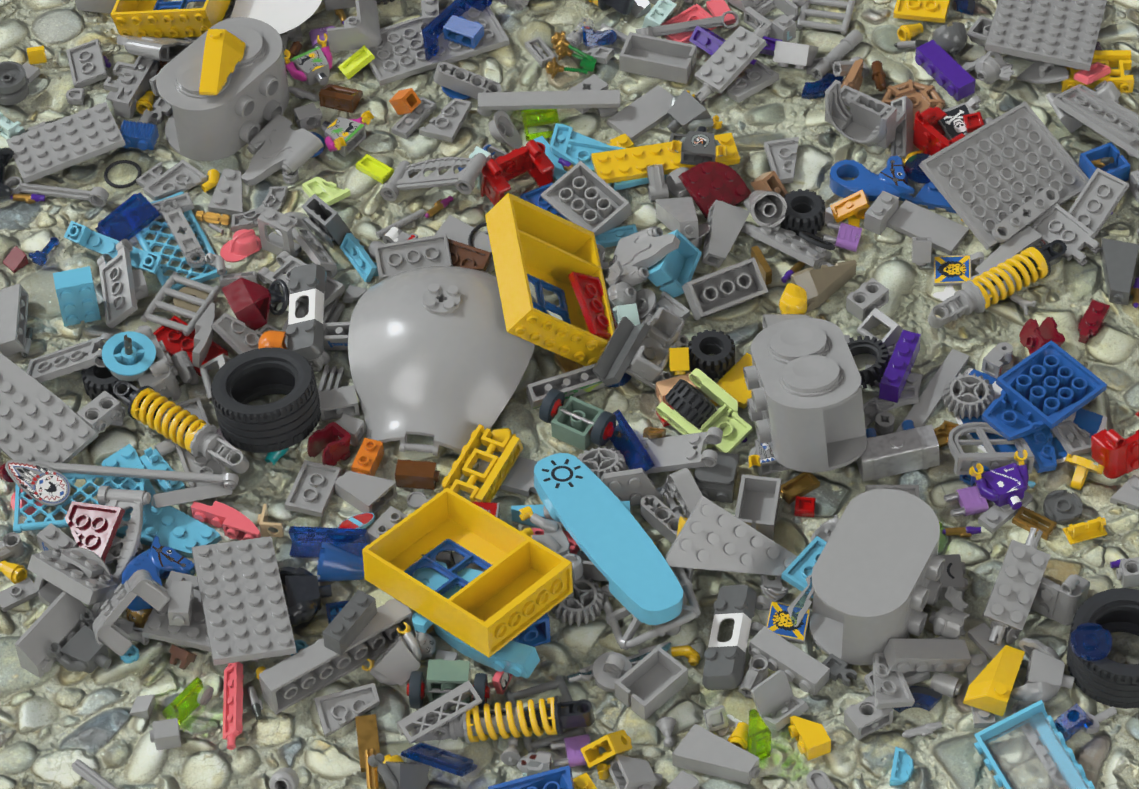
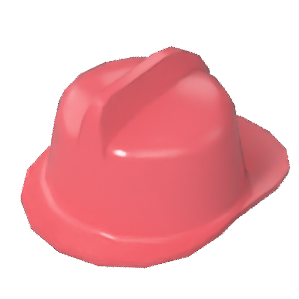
M253 229L238 230L233 235L232 240L223 245L220 255L227 262H238L260 251L262 248L261 240L256 236Z

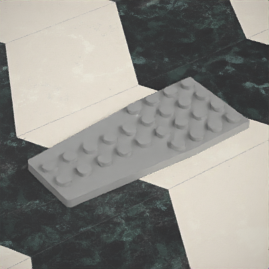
M1078 84L1055 96L1053 100L1055 106L1127 151L1128 155L1139 159V114L1111 99L1105 98V100L1098 98L1096 91L1082 84Z
M0 353V449L11 460H15L17 457H27L30 461L68 463L98 437L97 433L59 397Z

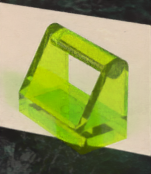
M557 109L521 110L522 126L526 141L543 136L545 139L552 138L554 130L529 134L528 127L559 123Z
M196 677L162 711L163 717L166 719L178 718L180 725L200 705L197 702V697L204 688L200 678Z
M751 709L749 711L748 752L759 757V761L771 756V731L757 710Z

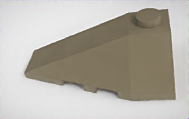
M855 260L839 262L831 267L822 265L820 269L810 267L791 275V283L802 287L807 293L806 313L818 308L856 275L857 262Z

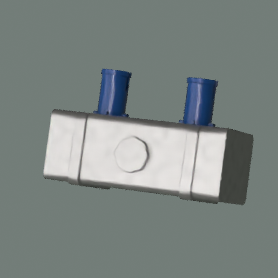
M905 420L901 424L903 431L880 436L876 435L874 428L866 429L867 448L856 460L863 482L940 465L939 443L932 424L915 428L912 420Z

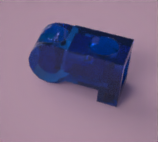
M582 26L583 44L585 46L610 45L617 40L616 32L609 27L593 30L590 26Z
M1077 703L1054 720L1055 727L1058 732L1061 731L1065 741L1069 740L1082 728L1085 727L1087 729L1093 725L1086 712Z

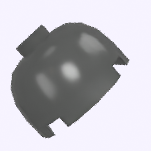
M953 22V26L947 27V24L942 25L932 33V39L948 54L956 55L960 53L967 43V31L965 25L961 22Z

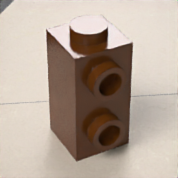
M398 459L395 470L396 487L435 490L436 482L440 481V471L437 470L436 462Z

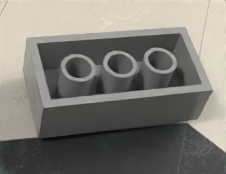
M755 257L694 279L682 286L695 321L761 297L768 292Z

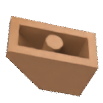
M775 171L763 173L751 182L754 190L773 191L780 194L783 198L788 193Z

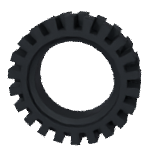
M857 336L855 341L853 337L849 338L850 342L847 344L852 356L872 354L877 358L875 364L871 367L859 371L863 389H866V384L869 383L871 387L875 386V380L880 383L881 377H883L890 361L885 343L883 344L880 339L877 341L876 337H872L870 340L869 336H865L864 340H862L861 336Z

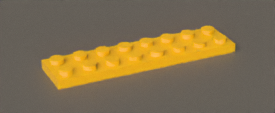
M732 133L714 135L715 140H718L721 145L727 146V156H718L715 162L725 165L740 164V157ZM672 142L591 154L595 173L607 184L648 178L647 166L662 164L664 175H668L680 167L690 169L695 165L681 164V153L674 150L670 151Z

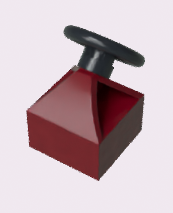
M239 278L222 288L236 318L254 331L268 323L269 309L273 315L281 316L288 307L289 290L287 284L282 279L274 280L269 290L244 278ZM280 285L283 289L284 296H282V293L280 292ZM282 302V307L277 311L278 304Z

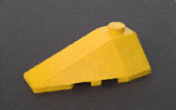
M208 29L199 95H218L227 82L229 74L235 71L236 64L243 59L246 47L245 42L226 29Z
M1005 645L969 685L963 704L1003 717L1025 651Z

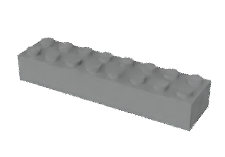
M395 598L389 600L377 608V614L342 656L326 648L322 638L309 647L299 650L293 656L283 659L275 666L265 669L259 674L263 699L276 715L369 662L366 659L374 660L381 656L401 635L397 632L396 628L399 627L401 631L406 629L403 622L409 624L411 631H414L411 610Z

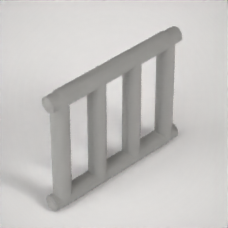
M807 0L801 6L796 27L798 29L806 27L841 32L842 35H846L856 0H849L848 2ZM809 4L845 8L846 12L837 13L808 9ZM814 16L843 20L842 25L806 21L805 17Z
M174 271L140 319L143 322L148 320L181 331L185 336H189L194 330L197 321L219 294L221 287L218 285L212 287L179 276ZM176 282L210 294L204 300L171 289V287ZM165 295L201 307L197 312H192L162 302ZM156 308H160L190 318L191 321L188 325H184L153 315V312Z

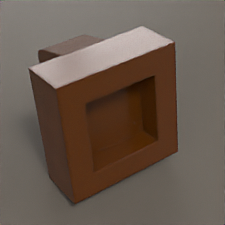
M172 645L169 650L171 653L170 664L176 665L177 661L180 660V669L185 670L190 662L194 663L197 657L196 654L176 645Z

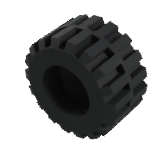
M798 189V191L793 190L790 191V194H785L784 199L787 203V210L784 220L780 223L781 228L791 230L797 236L802 231L816 235L817 231H821L822 226L825 224V201L822 200L820 195H816V192H809L807 189L805 191H802V189Z
M712 329V331L704 330L703 333L698 332L697 336L694 335L688 343L691 372L697 368L710 379L715 380V378L721 379L735 365L734 341L730 339L728 334L724 335L722 331L716 332V330Z
M93 365L88 369H82L84 388L90 399H95L104 391L119 399L115 395L113 388L121 380L113 376L106 366L98 367Z
M682 379L665 396L666 401L672 408L691 424L699 428L717 411L715 405L706 396Z

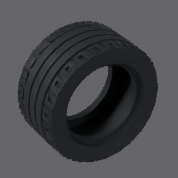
M283 348L250 350L230 359L219 369L213 378L211 396L220 431L225 440L241 450L253 453H269L292 447L309 436L320 421V398L313 368L308 360L294 351ZM267 395H287L278 401L265 405H246L254 399Z
M1130 588L1105 590L1088 598L1075 612L1067 647L1068 671L1070 676L1074 677V683H1076L1077 687L1093 700L1110 707L1124 709L1139 708V664H1122L1112 661L1101 654L1093 643L1099 637L1113 632H1126L1139 636V590Z

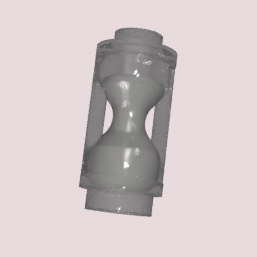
M581 18L578 26L565 36L566 40L570 42V45L578 49L582 40L595 30V24L590 18Z

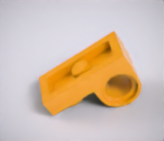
M860 190L830 205L834 219L839 223L852 215H855L858 219H865V212L869 209L870 203L865 192Z

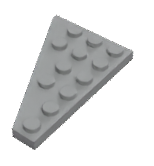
M701 496L664 558L668 565L672 567L782 576V573L798 556L706 497Z

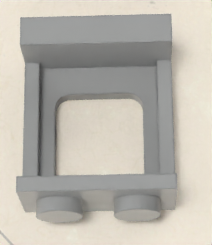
M769 0L755 10L748 6L744 9V22L754 30L762 22L767 23L771 28V21L765 18L764 15L775 8L782 11L793 21L798 20V6L789 0ZM771 30L765 34L766 37L771 38Z
M267 207L257 218L262 249L277 256L282 251H286L296 258L302 251L301 245L293 241L292 229L298 224V220ZM266 225L279 230L282 236L273 232L268 235Z

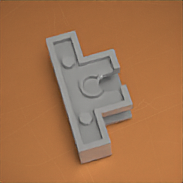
M138 56L134 65L117 61L113 68V74L118 75V79L112 80L108 76L103 84L104 90L110 91L106 100L113 102L116 116L130 119L133 117L137 110L136 102L149 90L151 86L149 79L154 77L159 70L157 60Z

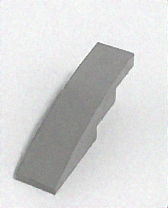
M1028 226L989 255L975 269V272L982 274L990 268L996 267L999 263H1004V261L1012 258L1014 255L1020 254L1030 245H1037L1043 239V236L1031 226Z
M212 302L195 324L192 365L199 368L208 354L214 336V330L211 328V325L215 322V303Z

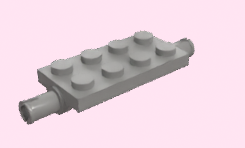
M762 22L754 32L739 26L694 74L695 78L703 85L695 94V99L700 104L710 93L713 94L717 91L721 94L767 45L766 41L762 39L771 30L767 23Z
M746 221L741 229V232L754 237L755 241H762L814 267V269H820L822 265L834 266L827 262L831 259V252L805 241L797 236L795 232L785 230L780 225L771 228L767 226L756 227Z
M1030 528L1025 544L1013 539L1011 540L983 613L984 617L993 621L994 627L988 641L990 643L995 641V645H1001L1006 629L1023 630L1051 556L1037 549L1043 534L1041 530L1036 532L1037 528Z

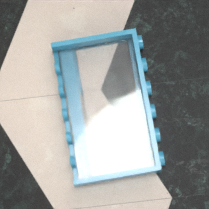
M1042 700L974 734L976 739L974 746L979 755L983 754L986 759L983 761L989 771L993 770L995 773L993 778L999 788L1095 789L1092 781L1087 779L1082 765L1077 763L1072 749L1066 745L1061 731L1058 732L1055 727L1053 718L1047 714Z

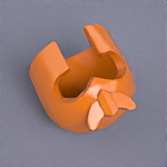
M274 330L264 332L259 338L258 349H287L285 344L286 332Z

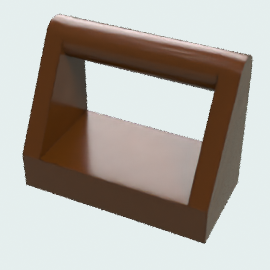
M328 84L319 92L320 106L353 113L363 95V91Z

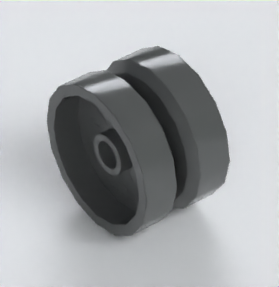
M0 62V104L14 105L20 103L29 94L25 69L17 62Z

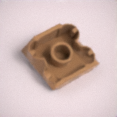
M863 59L854 62L842 81L841 88L846 85L857 91L860 90L863 76H861L864 65Z

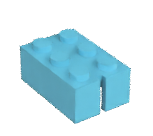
M678 230L668 234H674L680 240L679 248L668 253L655 265L649 267V276L647 277L655 286H661L660 290L662 292L665 291L673 298L684 294L682 286L691 281L702 254Z
M90 266L53 273L64 327L81 324L83 320L85 323L101 320Z

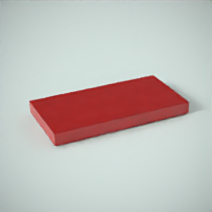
M571 272L568 276L589 332L605 340L611 337V333H608L607 330L609 320L604 314L602 303L604 293L599 277ZM612 313L613 323L616 330L617 323Z
M175 315L170 319L172 321L188 325L186 322H184ZM162 325L153 333L158 342L162 340L167 350L165 352H168L171 357L177 352L186 351L192 362L195 329L189 336H185L181 331ZM212 341L208 354L201 365L221 354L228 356V351ZM194 366L197 375L202 377L200 368Z

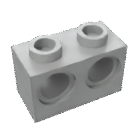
M871 278L847 296L846 310L863 322L874 308L880 309L888 303L889 289L874 278Z
M104 391L76 414L99 434L111 423L118 420L123 415L121 402Z

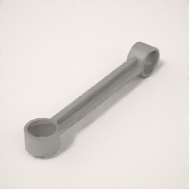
M727 11L722 16L636 29V33L658 37L694 31L697 25L707 29L720 26L730 29L738 25L739 16L734 11ZM726 14L734 15L736 19L734 25L727 26L724 23Z
M15 176L9 177L4 182V185L8 187L18 185L15 188H11V195L29 193L87 200L96 207H103L109 197L107 190L102 187H94L91 191L25 184L22 183L19 177Z

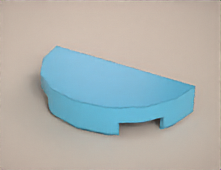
M895 747L890 786L906 783L911 778L914 770L913 759L905 753L904 749Z

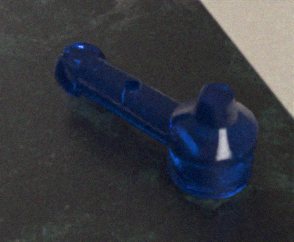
M51 237L50 241L41 251L30 252L29 257L33 263L40 266L45 265L47 255L54 246L58 245L59 239Z

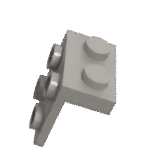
M778 670L751 690L762 724L776 731L784 728L790 722V717H799L809 709L805 701L793 695L786 673L783 670Z

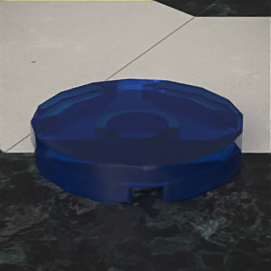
M1084 623L1077 626V629L1071 633V649L1078 657L1084 660H1101L1108 656L1112 649L1113 639L1107 629H1103L1099 624Z

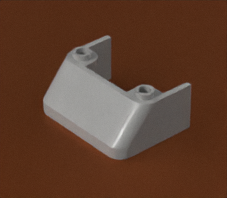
M324 0L326 11L356 7L357 16H350L345 19L344 27L327 29L331 52L360 49L364 45L367 48L380 45L381 34L376 0Z

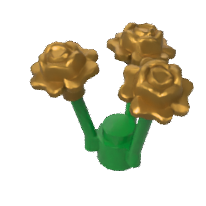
M555 32L551 43L555 53L558 55V60H561L566 55L569 57L573 56L581 60L580 66L583 68L564 67L559 65L554 57L552 61H548L546 66V72L551 75V79H554L558 72L563 71L581 72L587 74L588 71L593 72L597 59L570 45V42L565 37L566 32Z

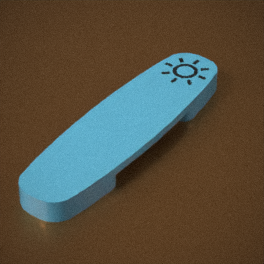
M557 453L538 461L534 467V487L552 519L563 524L581 550L609 581L610 593L642 623L659 625L679 616L683 605V589L677 577L648 534L613 492L574 455Z

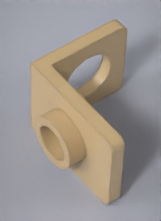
M263 504L262 514H258L257 519L261 536L284 537L282 523L267 522L269 516L267 504ZM273 527L278 529L279 531L271 532L268 530V528Z

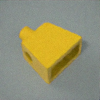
M624 729L584 746L581 748V752L588 767L591 768L615 758L617 754L621 755L631 750V738ZM599 748H605L606 752L600 754Z

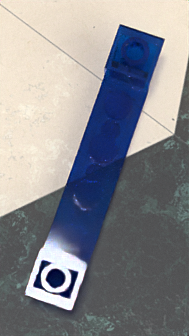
M493 0L453 1L422 30L426 60L429 61L438 54V36L443 33V27L452 15L460 17L470 7L483 12L492 4Z

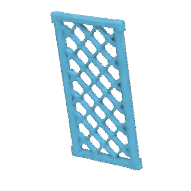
M181 191L173 195L167 196L165 198H171L177 195L184 194V192ZM162 198V199H159V200L150 202V203H148V204L161 201V200H163V199H165V198ZM136 208L122 213L124 219L130 224L143 251L152 252L151 249L154 246L163 247L160 252H152L169 259L167 264H160L156 271V276L162 287L170 277L164 275L167 270L176 271L178 274H188L186 276L188 279L191 276H196L191 278V280L200 283L220 277L217 274L216 267L210 266L208 263L202 266V268H205L202 273L193 272L195 268L190 270L181 269L184 264L188 263L185 257H175L177 252H181L178 245H169L171 240H175L172 233H162L165 228H169L166 221L159 222L155 220L149 222L148 228H139L141 221L139 216H136L138 215ZM192 210L185 211L183 214L186 220L191 223L190 227L193 233L197 234L196 238L200 246L203 245L204 248L202 250L205 255L208 253L215 254ZM153 225L162 226L159 231L151 230ZM148 234L156 235L154 240H146L145 237ZM159 237L168 238L165 243L157 242ZM166 249L174 250L172 255L163 253ZM172 261L181 262L178 267L170 266ZM177 283L172 285L171 289L178 291L186 286Z
M143 464V465H137V467H126V468L146 469L145 464ZM61 473L69 481L70 488H74L76 492L69 496L63 504L55 506L56 509L52 513L44 511L47 505L37 506L34 504L36 502L35 499L29 500L26 498L25 495L27 493L25 491L21 493V488L16 484L13 531L15 533H22V531L43 530L50 523L57 528L69 527L65 517L64 520H55L53 516L60 511L67 514L64 507L74 501L73 499L80 494L86 497L82 501L83 503L92 501L99 505L98 501L93 498L97 495L100 487L93 483L96 478L105 477L106 482L101 486L112 484L116 487L115 489H124L123 487L130 482L135 485L132 490L140 489L144 491L145 479L140 478L138 483L133 478L125 477L126 480L121 484H116L113 481L115 476ZM78 479H85L87 482L81 488L74 485ZM89 486H93L96 489L92 494H87L84 490ZM21 499L27 502L22 508H20ZM143 505V522H145V505ZM30 506L37 509L32 515L24 512ZM133 508L125 510L122 518L123 521L130 520V513H132ZM40 513L47 516L43 522H35L33 519ZM20 515L27 518L24 523H20Z

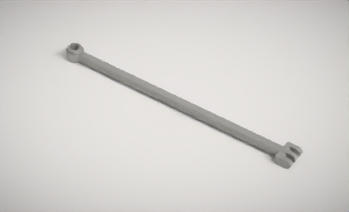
M27 457L15 458V460L37 463L61 473L224 484V488L229 490L235 489L239 481L238 475L233 473L207 474L30 461Z

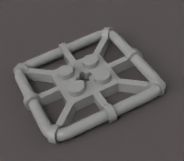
M670 566L671 569L675 568L680 580L679 583L690 606L682 605L681 613L685 615L666 624L655 625V629L635 638L633 636L642 622L632 614L633 620L623 635L618 620L631 613L625 607L613 612L608 598L615 597L609 591V584L601 587L604 596L603 608L606 614V622L611 626L615 639L621 649L628 650L659 635L662 637L666 632L698 618L700 615L699 604L692 590V582L687 578L683 567Z

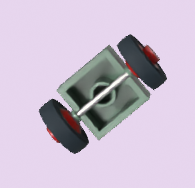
M551 389L546 394L540 406L539 418L551 424L552 437L583 451L587 450L591 443L604 446L610 440L616 426V416L613 413L604 411L572 396L564 404L565 395L558 389Z
M428 660L426 688L423 672L412 671L410 682L407 683V696H409L410 708H422L425 694H428L429 703L468 680L472 684L470 661ZM477 673L472 686L482 699V703L478 705L479 710H484V704L487 703V699H490V686H488L487 674ZM471 696L467 697L461 702L469 704L471 702Z

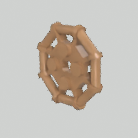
M912 79L898 85H889L881 100L891 106V101H893L890 100L891 96L894 95L896 97L894 100L907 96L913 103V130L915 113L917 111L921 113L929 107L943 109L946 106L945 101L941 99L935 90V86L912 81Z

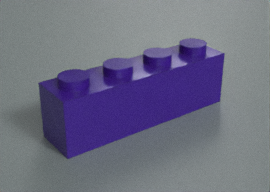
M934 40L916 48V63L928 75L932 76L950 96L959 101L975 93L976 80L945 50L936 44Z
M902 330L880 382V399L898 403L920 351L921 334Z

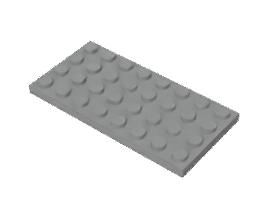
M471 0L439 10L440 22L423 24L422 16L381 28L380 45L367 48L375 57L368 65L381 86L435 69L440 62L454 63L510 45L509 38L486 0ZM452 15L462 16L467 20L477 21L484 25V36L474 49L444 39L443 27Z
M272 537L192 547L213 664L221 665L296 654L295 641Z

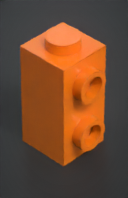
M364 438L351 466L352 472L375 476L384 456L383 442Z

